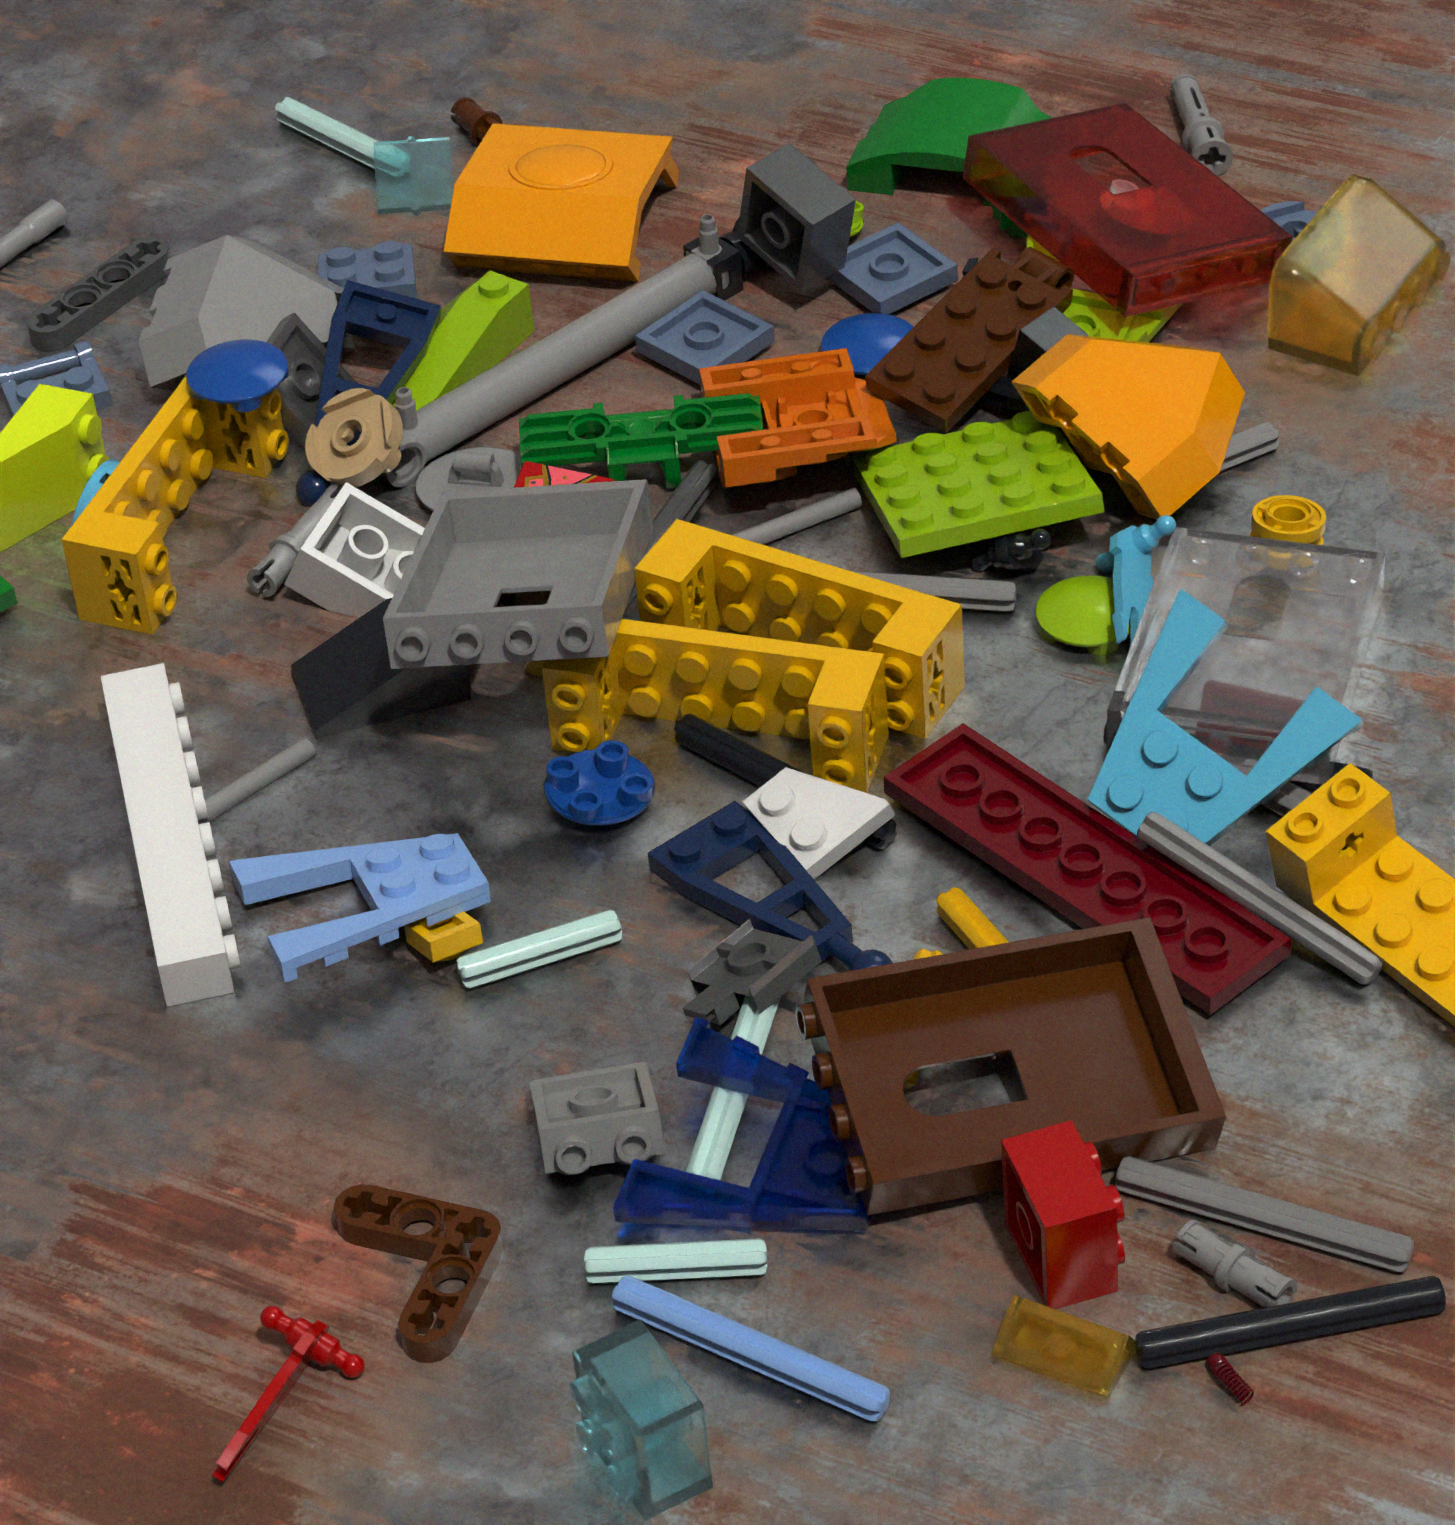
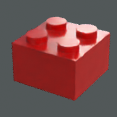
M1072 1120L1002 1139L1004 1224L1047 1311L1118 1292V1265L1125 1262V1252L1117 1231V1223L1124 1221L1125 1213L1117 1188L1114 1185L1106 1187L1101 1177V1163L1094 1144L1091 1141L1083 1143Z

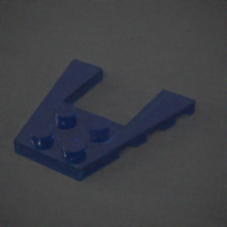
M696 1017L676 1062L678 1077L784 1103L749 1188L634 1159L613 1206L615 1221L620 1223L867 1231L873 1215H867L860 1193L852 1194L849 1189L845 1174V1159L848 1157L844 1142H836L830 1130L828 1108L831 1105L827 1089L820 1091L815 1081L810 1079L808 1071L792 1063L785 1067L761 1055L759 1047L737 1035L732 1040L710 1029L709 1021Z

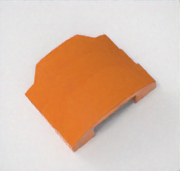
M847 348L699 368L702 398L747 393L753 396H760L763 430L717 436L718 450L713 451V455L724 489L776 482L796 475L797 467L822 464L845 457L847 453L873 450L897 442L896 432L891 424L884 399L866 389V380L855 378Z

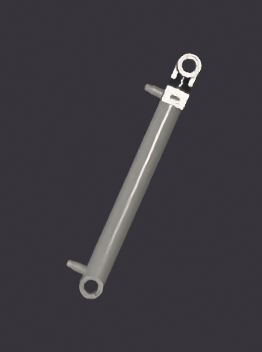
M710 214L703 215L700 218L699 237L683 246V258L420 409L416 410L411 390L407 387L399 388L395 392V408L398 410L403 424L402 441L399 446L401 460L394 470L389 473H381L379 476L394 487L410 485L418 478L424 469L425 463L635 342V335L701 290L725 301L743 291V278L750 275L755 267L763 264L769 269L774 268L737 237L739 218L735 222L732 232H727L718 238L715 218Z

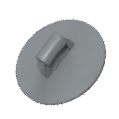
M477 447L458 450L441 456L428 464L419 474L416 481L418 499L426 508L434 511L442 492L513 488L521 470L520 455L500 448Z

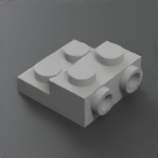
M646 1061L529 1081L545 1174L559 1172L564 1175H575L586 1172L595 1165L612 1162L635 1165L647 1161L651 1156L665 1154L659 1108Z

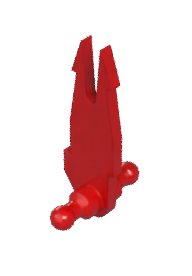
M274 1305L267 1306L261 1312L260 1320L262 1326L282 1334L285 1344L293 1349L215 1463L218 1467L212 1474L213 1477L221 1482L227 1478L275 1414L311 1360L323 1367L332 1364L349 1378H357L364 1372L365 1363L360 1355L350 1354L342 1349L340 1340L328 1333V1325L320 1320L312 1324L302 1317L292 1319L285 1315L283 1310Z

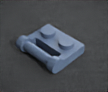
M86 340L73 344L74 349L19 365L10 367L9 363L1 364L0 392L11 417L16 414L39 384L92 393L96 410L113 406L110 390L94 358L89 341Z

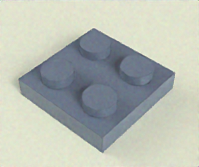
M898 222L848 246L845 267L828 277V279L873 313L889 315L958 281V267L955 262Z
M386 241L377 244L374 248L354 250L350 247H337L329 250L326 254H318V275L343 289L347 280L417 299L412 243L401 244L396 241Z
M701 290L635 335L637 352L700 384L699 368L746 362L775 341L773 325L704 290Z

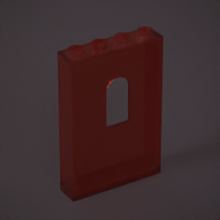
M1127 103L968 136L963 179L1057 260L1072 268L1078 278L1124 317L1285 279L1293 236ZM1106 152L1149 187L1113 194L1074 162L1073 159Z

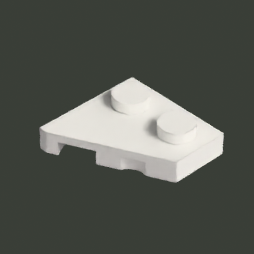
M787 767L742 801L746 809L751 812L780 844L785 845L813 879L820 876L895 816L890 804L883 798Z

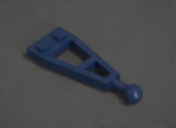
M347 280L331 320L315 426L318 427L320 420L326 415L321 410L323 406L336 395L350 389H369L392 404L396 398L395 392L406 384L427 353L441 318V305ZM346 333L405 349L378 388L339 378ZM359 430L355 431L353 440L346 445L351 446L356 443L361 432ZM312 469L299 477L296 484V495L304 506L311 507L331 484L317 471Z
M736 801L731 802L647 853L650 870L680 894L740 925L750 919L753 929L803 942L812 935L822 961L832 956L848 968L849 971L893 963L890 957L882 951L874 949L862 951L852 943V924L785 845L780 844L750 811ZM759 851L787 885L756 903L712 879ZM805 906L823 928L813 932L786 917Z

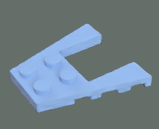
M458 833L434 834L422 838L229 861L232 881L244 905L354 879L371 909L368 912L268 936L271 957L284 982L298 978L296 968L320 958L325 967L349 958L348 947L376 937L379 945L398 939L399 927L425 918L426 925L431 926L454 917L455 914L463 911L466 912L491 902L489 883Z

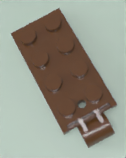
M1032 247L1022 251L1012 266L1001 260V251L992 248L865 376L866 389L947 433L1009 369L1020 329L1052 307L1064 313L1071 305L1073 298L1071 286L1074 281V270Z

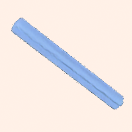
M630 1275L623 1276L612 1291V1306L615 1310L871 1422L880 1421L884 1412L889 1407L891 1400L889 1399L890 1390L888 1387Z

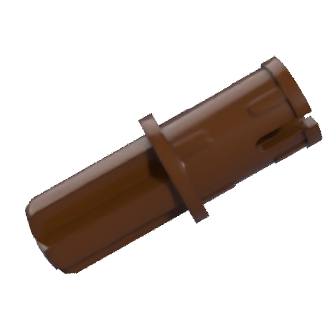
M468 97L457 100L451 108V112L456 114L451 115V120L469 132L470 138L477 145L481 143L493 123L502 124V119L498 114L493 111H485Z

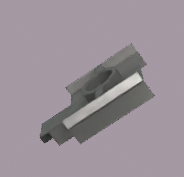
M748 919L687 970L697 997L682 1008L685 1016L721 1025L740 1009L734 992L753 997L759 1013H762L822 962L813 936H809L803 942L753 929L752 923ZM714 1009L716 1015L709 1014V1012Z

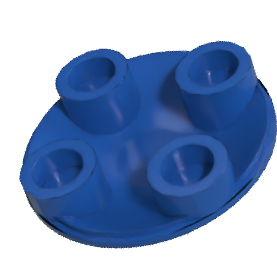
M866 313L854 315L835 323L826 331L822 338L821 349L822 351L847 348L853 365L854 376L867 375L913 326L899 317L888 314Z
M240 339L223 342L201 352L190 363L186 378L189 393L193 398L221 404H231L232 408L238 412H249L257 409L261 405V397L267 395L288 377L289 372L287 359L279 348L259 340Z
M604 741L596 749L577 752L568 757L558 756L547 763L544 783L546 799L557 813L574 822L587 825L620 823L641 813L650 804L654 796L655 783L650 770L641 761L630 756L628 747L619 741Z

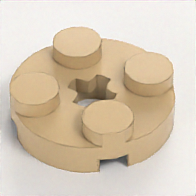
M350 389L330 399L321 409L326 415L320 420L318 427L311 424L307 432L305 451L310 466L330 484H340V490L346 482L354 487H358L374 480L381 473H389L397 467L401 460V451L399 450L403 435L401 416L398 410L384 397L374 394L369 389ZM359 430L361 435L357 442L351 446L346 445L353 440L354 432Z

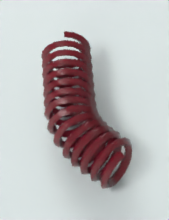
M1221 1353L1211 1354L1207 1359V1365L1212 1373L1223 1385H1226V1388H1229V1392H1232V1395H1235L1238 1401L1246 1399L1251 1392L1249 1398L1241 1402V1405L1248 1403L1254 1395V1390L1248 1386V1383H1245V1380L1239 1376V1373H1236V1370Z

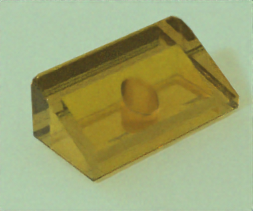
M1013 1295L991 1354L1110 1397L1133 1358L1136 1349L1135 1340L1127 1334Z

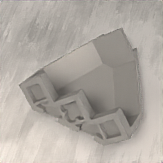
M230 235L222 236L169 258L164 268V272L168 276L166 284L157 288L149 310L153 316L150 326L142 329L138 340L150 388L175 391L186 376L190 363L204 350L232 340L251 339L266 342L281 319L294 312L327 348L332 316L344 289L253 240ZM346 333L343 352H350L355 350L352 334Z

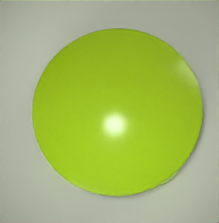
M1092 575L1072 577L1052 585L1040 596L1036 605L1038 632L1042 639L1051 642L1060 641L1077 647H1086L1090 653L1099 656L1109 655L1118 649L1112 615L1115 613L1112 578ZM1129 619V625H1128L1127 636L1130 634V619Z

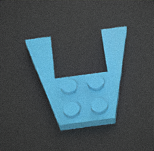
M1181 589L1176 596L1100 769L1088 801L1136 837H1138V828L1143 823L1145 817L1151 812H1156L1208 846H1211L1237 825L1236 822L1260 803H1266L1280 792L1279 788L1302 770L1312 767L1329 753V749L1351 732L1354 734L1364 724L1363 720L1316 686L1248 775L1243 774L1161 713L1228 627L1227 622Z

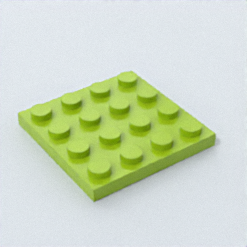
M1031 411L1020 412L1010 420L992 424L988 422L971 423L961 431L943 435L939 433H925L919 435L911 442L898 445L889 444L851 455L853 474L901 558L1104 512L1102 492L1056 426L1037 422Z

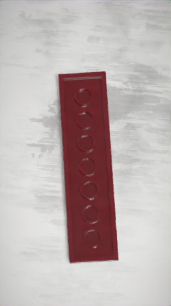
M964 723L883 777L884 793L1083 929L1150 917L1179 994L1209 1015L1291 955L1290 937Z

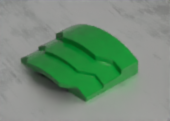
M976 78L933 79L907 96L883 106L876 123L871 125L866 137L858 141L847 164V187L849 191L893 195L906 166L983 174L984 206L992 207V198L1001 197V187L1011 180L1027 178L1036 181L1039 187L1041 186L1063 133V124L1041 112L1022 88Z

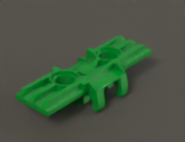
M747 393L684 400V395L674 396L673 409L605 415L603 403H593V408L528 414L525 418H519L521 468L525 461L548 466L607 461L609 478L615 481H626L628 465L659 462L666 479L667 489L677 488L681 483L680 454L717 451V436L763 430L760 396H753Z

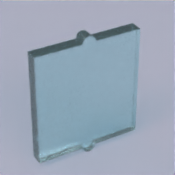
M409 136L407 140L373 142L378 214L412 212L413 215L418 216L421 214V211L450 210L453 196L450 137L416 139L414 136Z

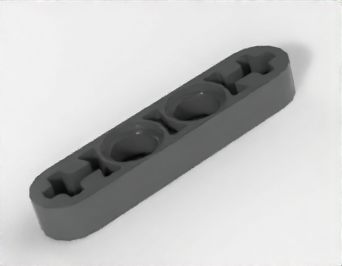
M156 236L144 237L132 242L34 311L27 319L32 346L43 352H53L65 348L165 277V265L167 260L172 258L168 242ZM118 280H124L122 282L111 283ZM83 304H90V305L83 306V307H77V306L83 305Z

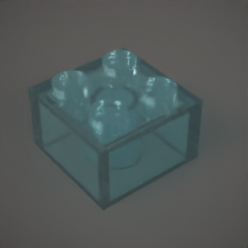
M641 1319L572 1352L576 1379L571 1381L569 1386L582 1421L576 1423V1432L587 1455L592 1459L599 1456L607 1466L606 1473L609 1483L621 1502L630 1500L642 1518L647 1521L713 1488L704 1405Z

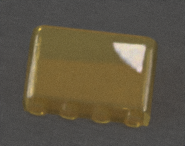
M1357 174L1350 175L1281 254L1274 266L1269 285L1268 349L1359 376L1372 359L1376 360L1379 358L1385 343L1394 332L1399 333L1407 316L1414 307H1419L1423 304L1428 290L1433 284L1445 277L1450 265L1451 256L1446 251L1444 240L1374 179Z

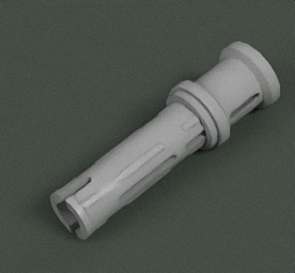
M1190 74L1179 75L1171 82V87L1173 88H1170V93L1185 127L1182 133L1183 144L1186 150L1191 153L1190 162L1194 171L1200 176L1216 177L1230 167L1233 161V152L1229 144L1224 140V130L1220 122L1210 116L1197 78ZM1202 155L1205 156L1208 165H1205Z

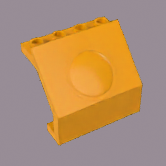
M493 123L454 184L443 252L455 267L638 282L641 263L635 253L643 207L658 178H663L667 187L677 188L680 170L670 155L673 136Z

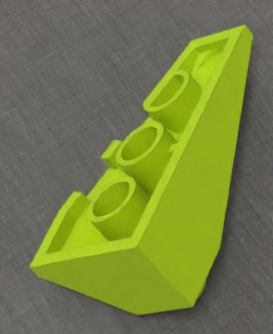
M490 270L441 309V318L427 353L403 386L411 390L416 410L495 366L534 332L529 284ZM395 398L394 401L392 402V405H393L394 407H395L396 398Z

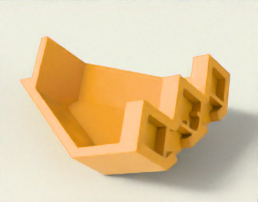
M1072 334L1065 335L1012 381V384L1037 422L1062 428L1087 468L1112 474L1139 515L1158 519L1164 515H1172L1220 473L1245 395L1244 389L1220 352L1195 347Z

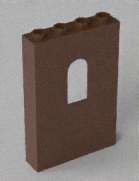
M1150 917L808 978L804 1001L796 1006V1020L800 1036L803 1040L811 1039L815 1054L812 1056V1070L816 1086L820 1091L827 1089L831 1105L828 1108V1118L832 1136L836 1142H844L848 1157L845 1159V1174L849 1189L852 1194L860 1193L867 1215L1003 1190L1001 1140L1069 1120L1073 1121L1083 1143L1091 1141L1094 1144L1102 1170L1119 1167L1122 1159L1127 1156L1145 1161H1154L1216 1149L1226 1120L1224 1109ZM1010 1052L1027 1100L943 1116H928L916 1111L909 1105L904 1096L903 1085L913 1072L923 1068Z

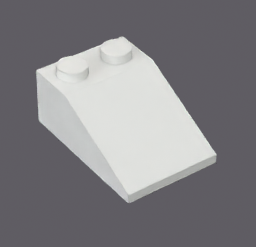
M346 482L301 547L284 585L328 611L360 618L386 599L393 597L425 528Z

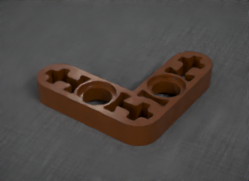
M360 1184L344 1190L335 1200L334 1212L339 1235L346 1242L428 1262L400 1315L398 1325L405 1354L410 1359L419 1363H433L448 1357L456 1348L502 1258L504 1244L499 1220L492 1213L481 1209L374 1185ZM417 1220H427L434 1224L430 1231L421 1235H410L403 1231L408 1224ZM465 1243H473L469 1250L470 1259L467 1258ZM448 1278H461L468 1282L465 1288L455 1293H442L436 1289L440 1282ZM433 1312L437 1313L439 1329H430L434 1322Z

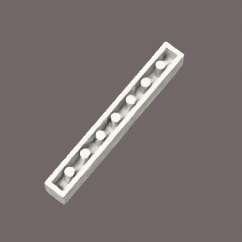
M164 663L100 676L166 1006L170 1007L235 993L230 970L240 968L241 965L234 934L222 935V931L233 928L226 896L214 898V893L223 892L224 887L218 859L206 861V856L216 855L210 822L198 824V820L208 818L202 786L190 787L191 784L201 783L194 751L183 753L184 749L193 748L187 716L175 717V715L185 714L179 682L168 684Z

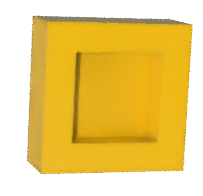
M464 911L431 926L426 925L425 918L404 925L407 943L433 963L436 961L453 960L462 955L464 950L483 943L480 923Z

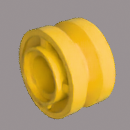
M1293 495L1271 496L1255 504L1251 518L1253 530L1250 533L1249 551L1255 560L1275 569L1299 570L1316 564L1322 558L1324 546L1322 535L1325 532L1326 513L1319 504L1310 499Z

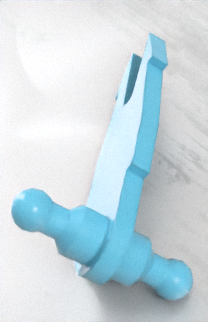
M1168 515L1159 517L1156 523L1151 526L1143 524L1140 527L1130 526L1110 537L1109 552L1100 554L1096 559V567L1100 572L1109 573L1113 571L1115 613L1112 615L1116 640L1117 644L1126 640L1130 619L1131 656L1140 651L1148 636L1145 629L1152 605L1154 578L1150 576L1152 549L1158 546L1161 537L1171 535L1176 529V521Z

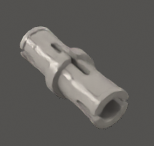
M1197 1220L1188 1221L1178 1232L1176 1237L1187 1244L1183 1245L1178 1241L1174 1242L1173 1253L1212 1275L1216 1286L1226 1292H1230L1231 1288L1235 1289L1264 1308L1293 1301V1297L1283 1292L1287 1290L1292 1294L1296 1293V1280L1286 1277L1255 1258V1252L1244 1243L1233 1245L1202 1226Z

